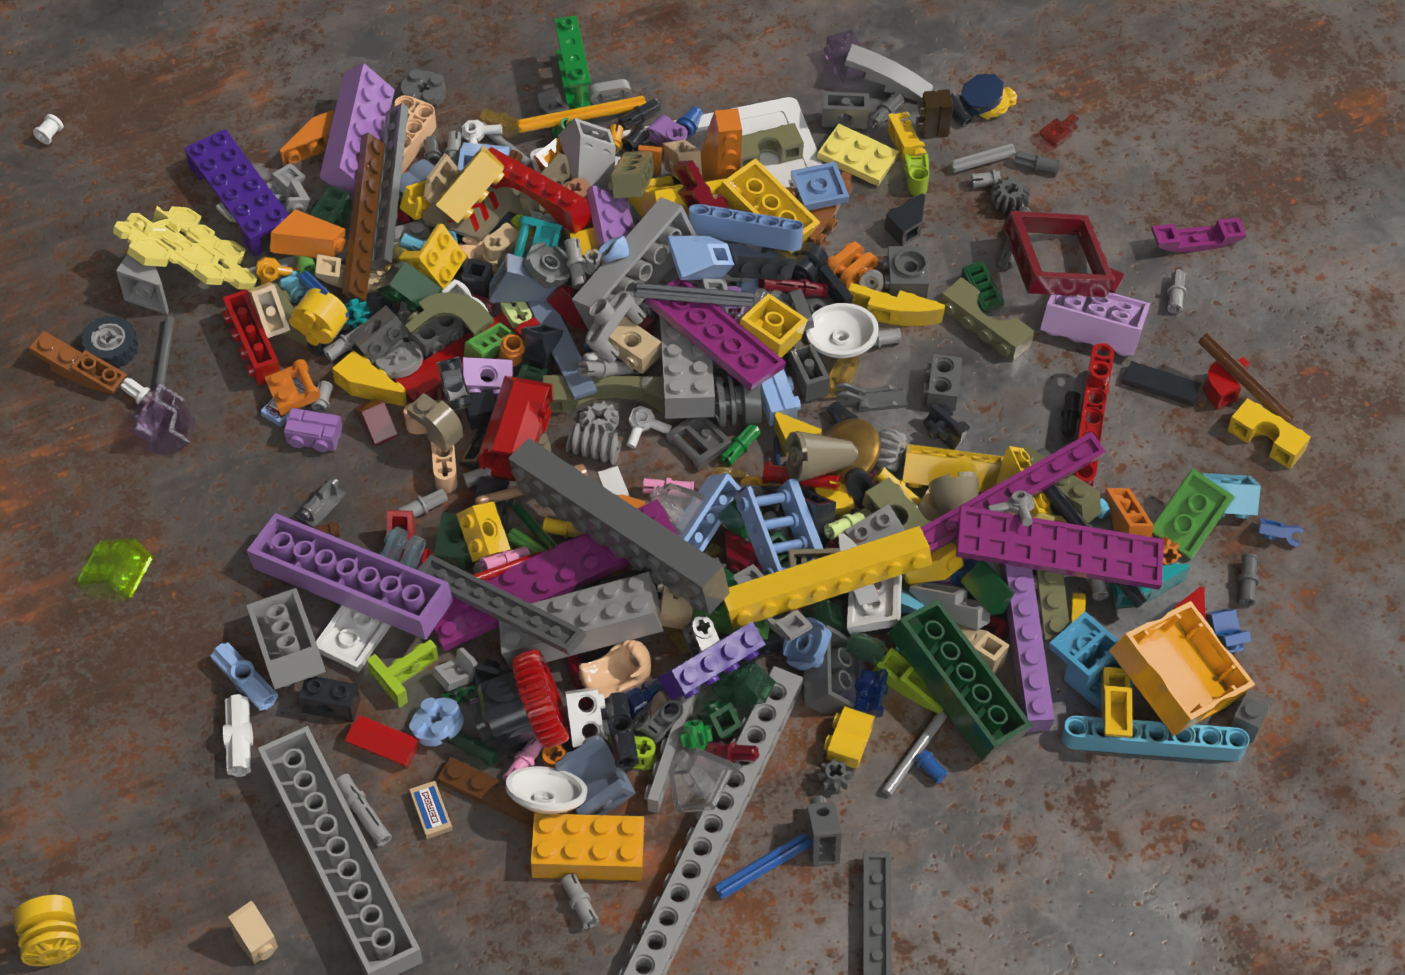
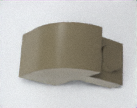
M423 393L407 408V414L426 427L428 440L447 452L463 437L462 425L458 416L444 401L441 400L437 403Z

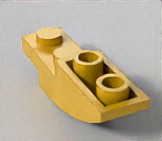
M851 283L849 287V292L853 295L852 304L867 309L874 315L877 322L901 326H925L939 324L943 321L945 305L935 300L925 299L901 290L898 296L894 297L888 293H882L863 285Z

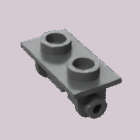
M335 478L326 479L309 501L301 507L295 517L311 527L318 526L346 495V492L337 487L339 482Z

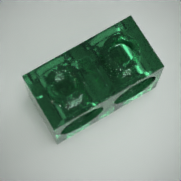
M329 184L309 215L342 227L353 210L351 193Z
M756 663L739 665L740 667L728 674H725L724 671L717 674L720 679L714 682L710 689L721 700L731 702L733 707L736 708L766 703L776 681Z

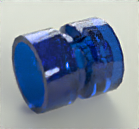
M657 677L642 683L641 689L635 686L622 692L623 695L628 697L632 720L653 699L655 694L665 690ZM670 703L665 706L664 710L670 707Z

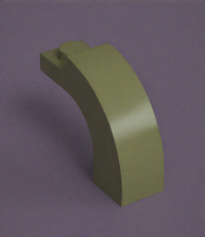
M444 292L428 296L418 302L423 311L421 313L416 311L410 315L405 326L413 336L434 319L442 316H451L461 320L471 333L477 336L494 323V319L473 298L459 293Z

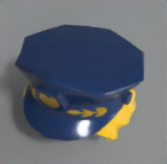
M977 74L963 84L961 98L972 115H979L989 120L990 117H999V115L1005 114L1008 108L1016 105L1017 94L1011 88L1004 87V82L995 74Z

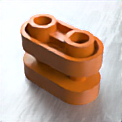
M855 241L846 244L842 251L835 256H831L825 265L829 266L838 278L840 277L839 280L849 290L851 283L858 284L864 272L876 268L878 258L871 252L864 254V247Z

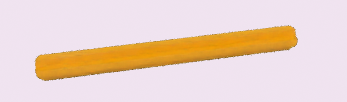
M637 96L520 119L517 121V129L520 133L558 126L565 117L569 118L566 122L568 123L574 118L584 121L634 110L635 106L645 104L646 101L644 96Z

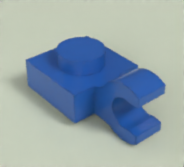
M1259 518L1257 526L1258 532L1262 533L1264 538L1277 540V537H1285L1289 544L1300 546V540H1295L1291 536L1294 532L1303 533L1304 530L1301 526H1289L1282 522Z

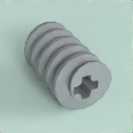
M577 423L569 434L566 452L568 453L572 449L573 454L578 455L582 451L583 457H588L591 454L593 460H597L601 456L602 462H607L610 459L611 464L614 465L620 454L621 442L618 441V433H614L610 439L608 430H605L603 435L599 436V428H596L591 434L588 425L583 431H580V423Z

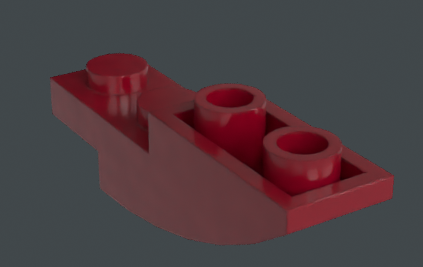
M693 160L678 161L672 166L683 185L678 194L688 208L695 204H703L729 209L726 199L721 194L711 193L710 187L705 183L698 166Z

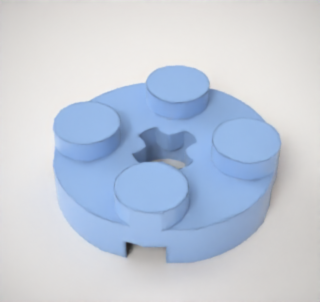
M430 697L421 703V708L414 714L409 728L413 735L419 739L420 744L437 746L443 744L441 742L442 739L448 736L451 739L460 731L464 722V716L455 700L450 698L434 699Z

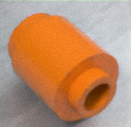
M515 334L504 337L500 344L499 359L512 360V367L519 365L525 349L522 339Z

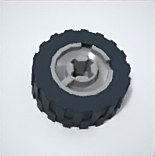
M104 316L103 318L95 319L94 322L88 324V327L83 331L84 334L81 336L84 351L90 352L117 369L132 361L138 352V340L132 324L118 316Z

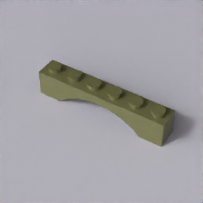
M543 375L544 383L553 384L554 399L553 402H550L549 409H552L551 413H569L575 408L592 401L622 398L646 403L665 414L663 377L627 375L607 376L606 378L599 379L591 376L597 388V393L574 400L562 375Z

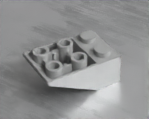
M574 118L558 135L564 155L567 156L572 179L585 178L590 186L594 185L609 191L608 178L612 177V171L615 170L616 146L611 131Z

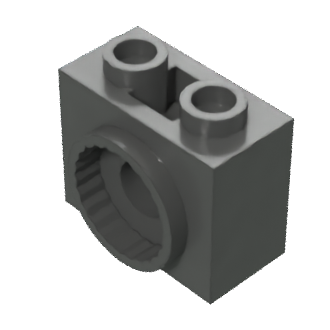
M888 246V254L883 256V270H887V275H884V289H888L889 294L897 297L901 290L927 298L929 278L926 246Z

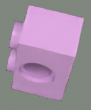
M463 357V375L469 394L492 390L494 397L497 398L504 376L512 377V360ZM488 376L492 382H484L481 377Z

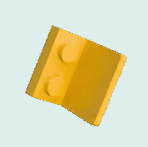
M437 224L420 251H403L399 260L407 262L439 287L445 289L464 262L466 254L443 224Z

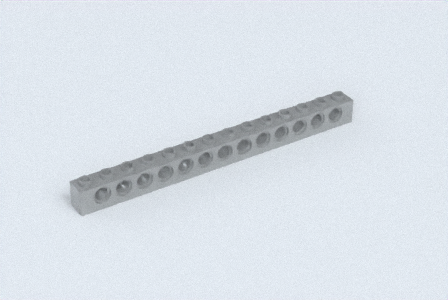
M775 666L770 675L765 674L760 687L763 690L760 696L755 695L750 706L752 712L749 717L745 716L741 723L740 731L742 733L739 739L734 738L732 741L736 742L737 745L757 746L760 756L755 762H749L750 764L741 765L739 764L740 761L734 764L728 761L722 762L718 772L720 778L717 783L713 782L707 795L709 800L706 805H701L696 819L699 821L695 828L691 827L685 840L687 845L684 851L680 849L674 862L676 868L673 874L670 872L667 874L663 884L664 893L662 897H656L651 909L654 913L650 921L647 919L644 921L640 931L642 938L639 944H633L628 956L630 962L627 968L622 967L619 975L667 974L800 696L803 677ZM776 696L779 697L780 700H772L771 697ZM761 718H768V719H770V721L764 722V721H761L760 719H761ZM752 739H757V740H759L760 742H759V743H751L750 740H752ZM736 783L739 786L732 788L729 787L728 784ZM725 805L728 809L720 810L717 806ZM713 827L716 828L718 831L710 833L707 832L706 829ZM698 850H703L707 852V854L699 856L696 855L694 852ZM686 873H692L696 875V877L692 879H687L683 875ZM676 896H681L685 900L682 902H675L672 900V898ZM663 920H671L673 924L670 926H664L660 922ZM658 943L662 947L658 950H653L649 948V945ZM641 967H646L651 970L647 974H640L637 972V970Z

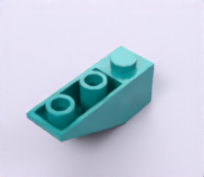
M1179 563L1163 565L1162 587L1159 590L1139 587L1148 599L1146 603L1185 581L1190 565ZM1109 582L1114 607H1134L1118 585L1114 582Z

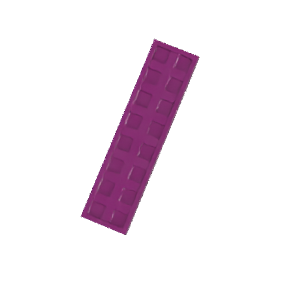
M961 506L959 509L956 543L957 557L1156 590L1162 587L1164 539L1031 517L1033 523L1030 526H1024L1020 515Z

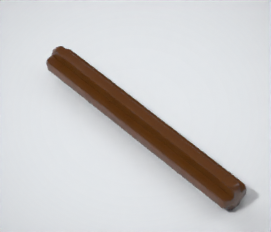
M1206 333L1199 339L1198 343L1266 409L1274 415L1280 416L1288 423L1293 419L1294 414L1213 336Z

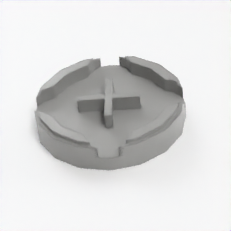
M400 340L374 362L376 368L385 371L390 379L403 378L419 369L423 362V354L420 346L414 341L404 342V340Z

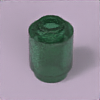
M854 632L847 644V652L851 653L852 657L875 666L885 660L888 652L884 640L862 632L859 634Z

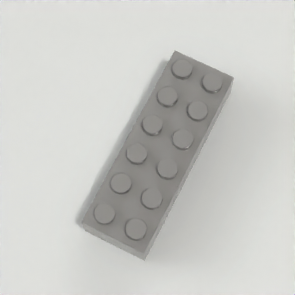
M660 198L625 238L629 247V255L625 258L604 262L572 298L588 330L594 321L589 314V309L595 301L601 298L609 301L622 291H628L634 297L635 283L658 284L673 267L674 261L666 238L668 236H696L682 205ZM634 297V298H635V303H636L638 306H639V305L642 303V301L645 299V298H637V297Z
M649 572L531 603L584 631L586 637L570 656L663 631L658 593ZM499 620L501 651L511 670H513V658L529 650L536 649L540 651L546 662L569 656Z

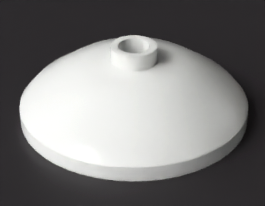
M836 303L820 308L812 314L814 328L806 330L809 344H813L819 353L833 358H850L860 355L869 350L878 337V323L874 315L861 306L849 303Z
M541 766L521 768L509 774L506 779L505 789L508 795L522 807L540 814H558L571 811L583 804L587 797V786L580 778L567 771H558L556 768Z

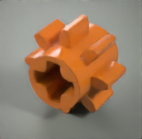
M1164 536L1163 565L1176 563L1178 557H1182L1176 550L1180 545L1175 541L1171 542L1169 538Z

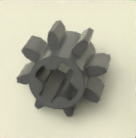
M832 759V762L829 764L822 763V772L818 773V781L824 782L823 790L826 791L828 789L833 791L834 794H837L842 788L847 790L849 784L847 780H851L852 772L846 771V762L840 763Z

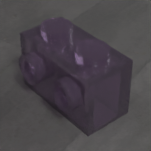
M852 30L827 36V45L824 47L825 56L828 60H831L835 75H839L842 83L863 78L866 72L845 66L851 45L860 46Z

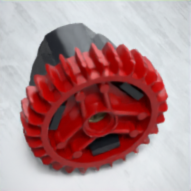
M536 649L515 656L512 663V672L480 683L477 689L478 697L470 700L475 724L485 743L495 740L499 745L508 747L538 738L543 747L550 748L561 745L570 738V727L557 684L546 660H544L541 652Z

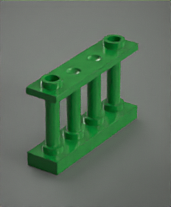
M577 16L554 18L560 49L556 50V58L566 104L570 110L591 106L586 87L591 85V79Z

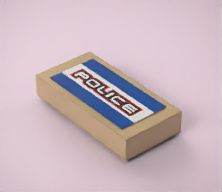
M435 781L409 789L426 839L453 831Z

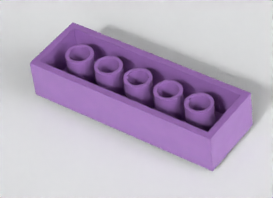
M365 63L344 72L320 173L321 179L351 203L354 202L361 136L369 132L383 142L386 111L391 109L395 91Z

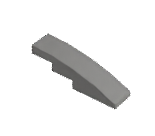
M851 45L845 66L866 72L865 79L886 85L885 92H897V95L900 93L904 98L919 102L922 101L924 91H932L933 85L897 62L860 46Z

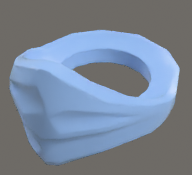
M615 237L604 243L599 249L601 260L610 262L627 257L629 255V247L625 237Z

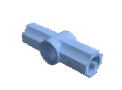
M221 643L214 649V652L210 655L211 660L234 683L237 691L244 693L260 711L268 710L274 705L278 694L255 671L250 661L245 660L229 643ZM243 675H249L246 678H240Z

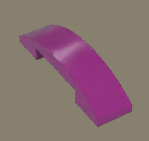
M1240 218L1218 219L1215 226L1176 229L1174 224L1151 227L1157 246L1175 252H1199L1216 249L1241 241L1247 236Z

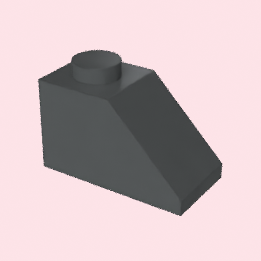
M1250 689L1243 698L1230 727L1246 731L1249 735V742L1253 743L1274 700Z

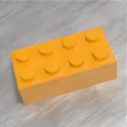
M534 813L531 854L532 878L563 879L571 874V877L572 874H576L578 879L642 881L644 816Z

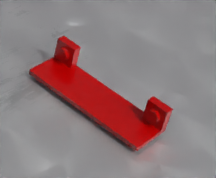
M501 313L493 318L494 323L482 332L501 323L522 339V328L538 325L540 322L535 317L524 321L520 315H517V319H521L524 322H521L514 329L504 313ZM471 332L424 360L419 369L411 375L396 378L395 383L399 382L405 388L406 395L412 402H415L423 393L433 400H445L444 391L441 390V384L439 383L440 376L436 362L459 357L462 364L463 357H465V342L475 336ZM498 354L493 359H499Z

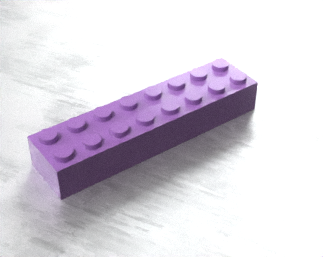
M277 513L273 515L247 549L253 569L425 640L453 602L448 582Z

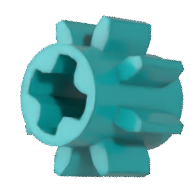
M356 298L344 304L350 316L346 323L349 326L353 325L354 329L364 324L369 319L370 313H372L366 305V301L359 303V300Z

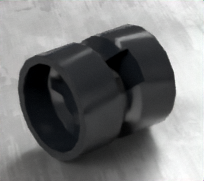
M813 242L803 243L802 248L795 254L797 262L790 280L808 279L809 282H814L819 275V268L824 266L828 260L826 251Z

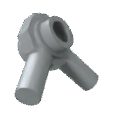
M1025 491L1014 492L1007 502L988 506L991 511L1011 512L1020 515L1024 526H1030L1033 523L1030 511L1035 507L1032 495L1027 494Z

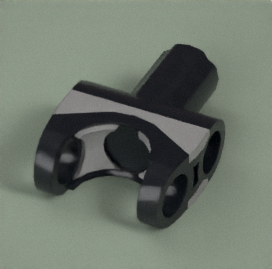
M454 357L436 362L440 376L439 383L441 384V390L444 391L447 405L452 410L472 405L460 358Z

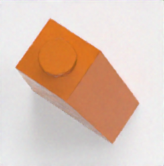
M296 209L271 232L270 252L313 258H317V254L335 257L339 252H343L346 246L344 228Z

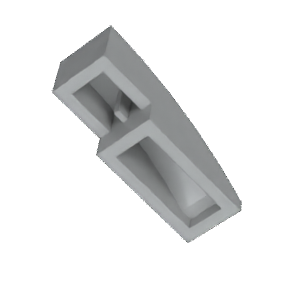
M935 582L917 583L909 587V592L924 605L939 599L957 624L978 630L990 623V613L977 600L967 599L968 590L966 588Z

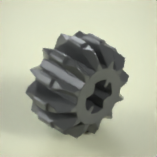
M1007 176L1005 180L999 179L993 185L990 198L991 204L994 205L995 210H1002L1003 215L1006 212L1017 211L1020 206L1023 210V206L1027 207L1029 204L1030 191L1026 187L1025 182H1018V178L1011 180Z

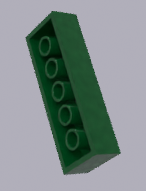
M939 599L902 617L888 635L981 761L1019 741L1033 726Z

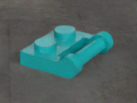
M520 216L519 223L521 225L513 255L523 256L530 226L536 227L532 246L537 243H547L546 246L551 248L558 246L562 225Z

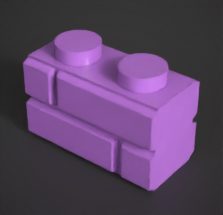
M291 408L284 429L286 443L295 448H302L303 446L312 447L319 452H326L327 450L336 451L338 439H340L342 433L341 417L337 415Z

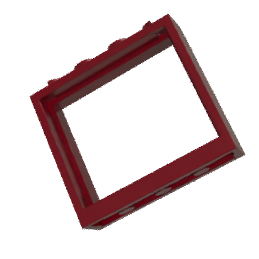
M1010 211L1003 230L1027 294L1107 297L1111 287L1114 285V275L1111 273L1107 258L1104 256L1101 243L1097 239L1094 226L1091 224L1088 215ZM1028 233L1077 235L1092 274L1042 272Z

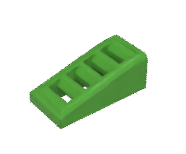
M498 323L466 341L464 356L466 358L493 359L499 353L502 339L515 333L503 324Z

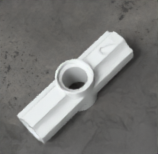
M241 694L231 695L225 699L226 725H223L227 773L235 777H242L251 773L250 746H253V730L249 711L250 703L248 697Z

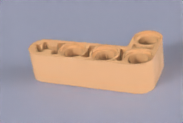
M407 95L400 96L395 100V106L403 103L409 107L401 174L405 172L424 146L423 140L431 136L437 127L435 108L429 103Z
M409 403L404 408L407 431L411 434H427L426 427L407 414V408L412 404ZM431 442L436 489H443L446 494L451 493L458 485L455 446L453 445L446 452ZM448 472V476L444 477L443 473Z

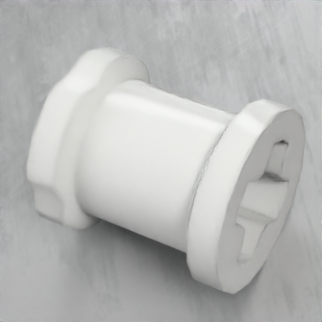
M47 114L44 118L45 121L33 130L35 138L47 145L52 142V137L55 133L61 131L64 127L61 120L52 114Z

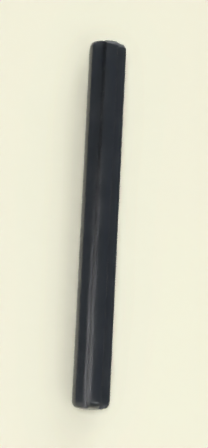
M1056 484L1044 490V495L1067 523L1090 527ZM1116 583L1134 607L1139 608L1148 600L1138 586Z

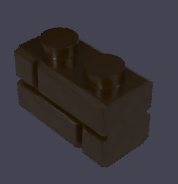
M948 89L938 90L937 92L924 91L922 101L918 102L920 117H916L917 130H921L922 138L948 137L954 105Z

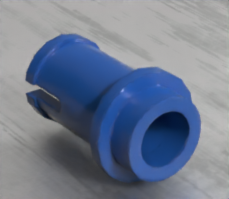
M924 750L915 759L917 767L922 768L936 784H939L948 776L949 772L933 757V752Z

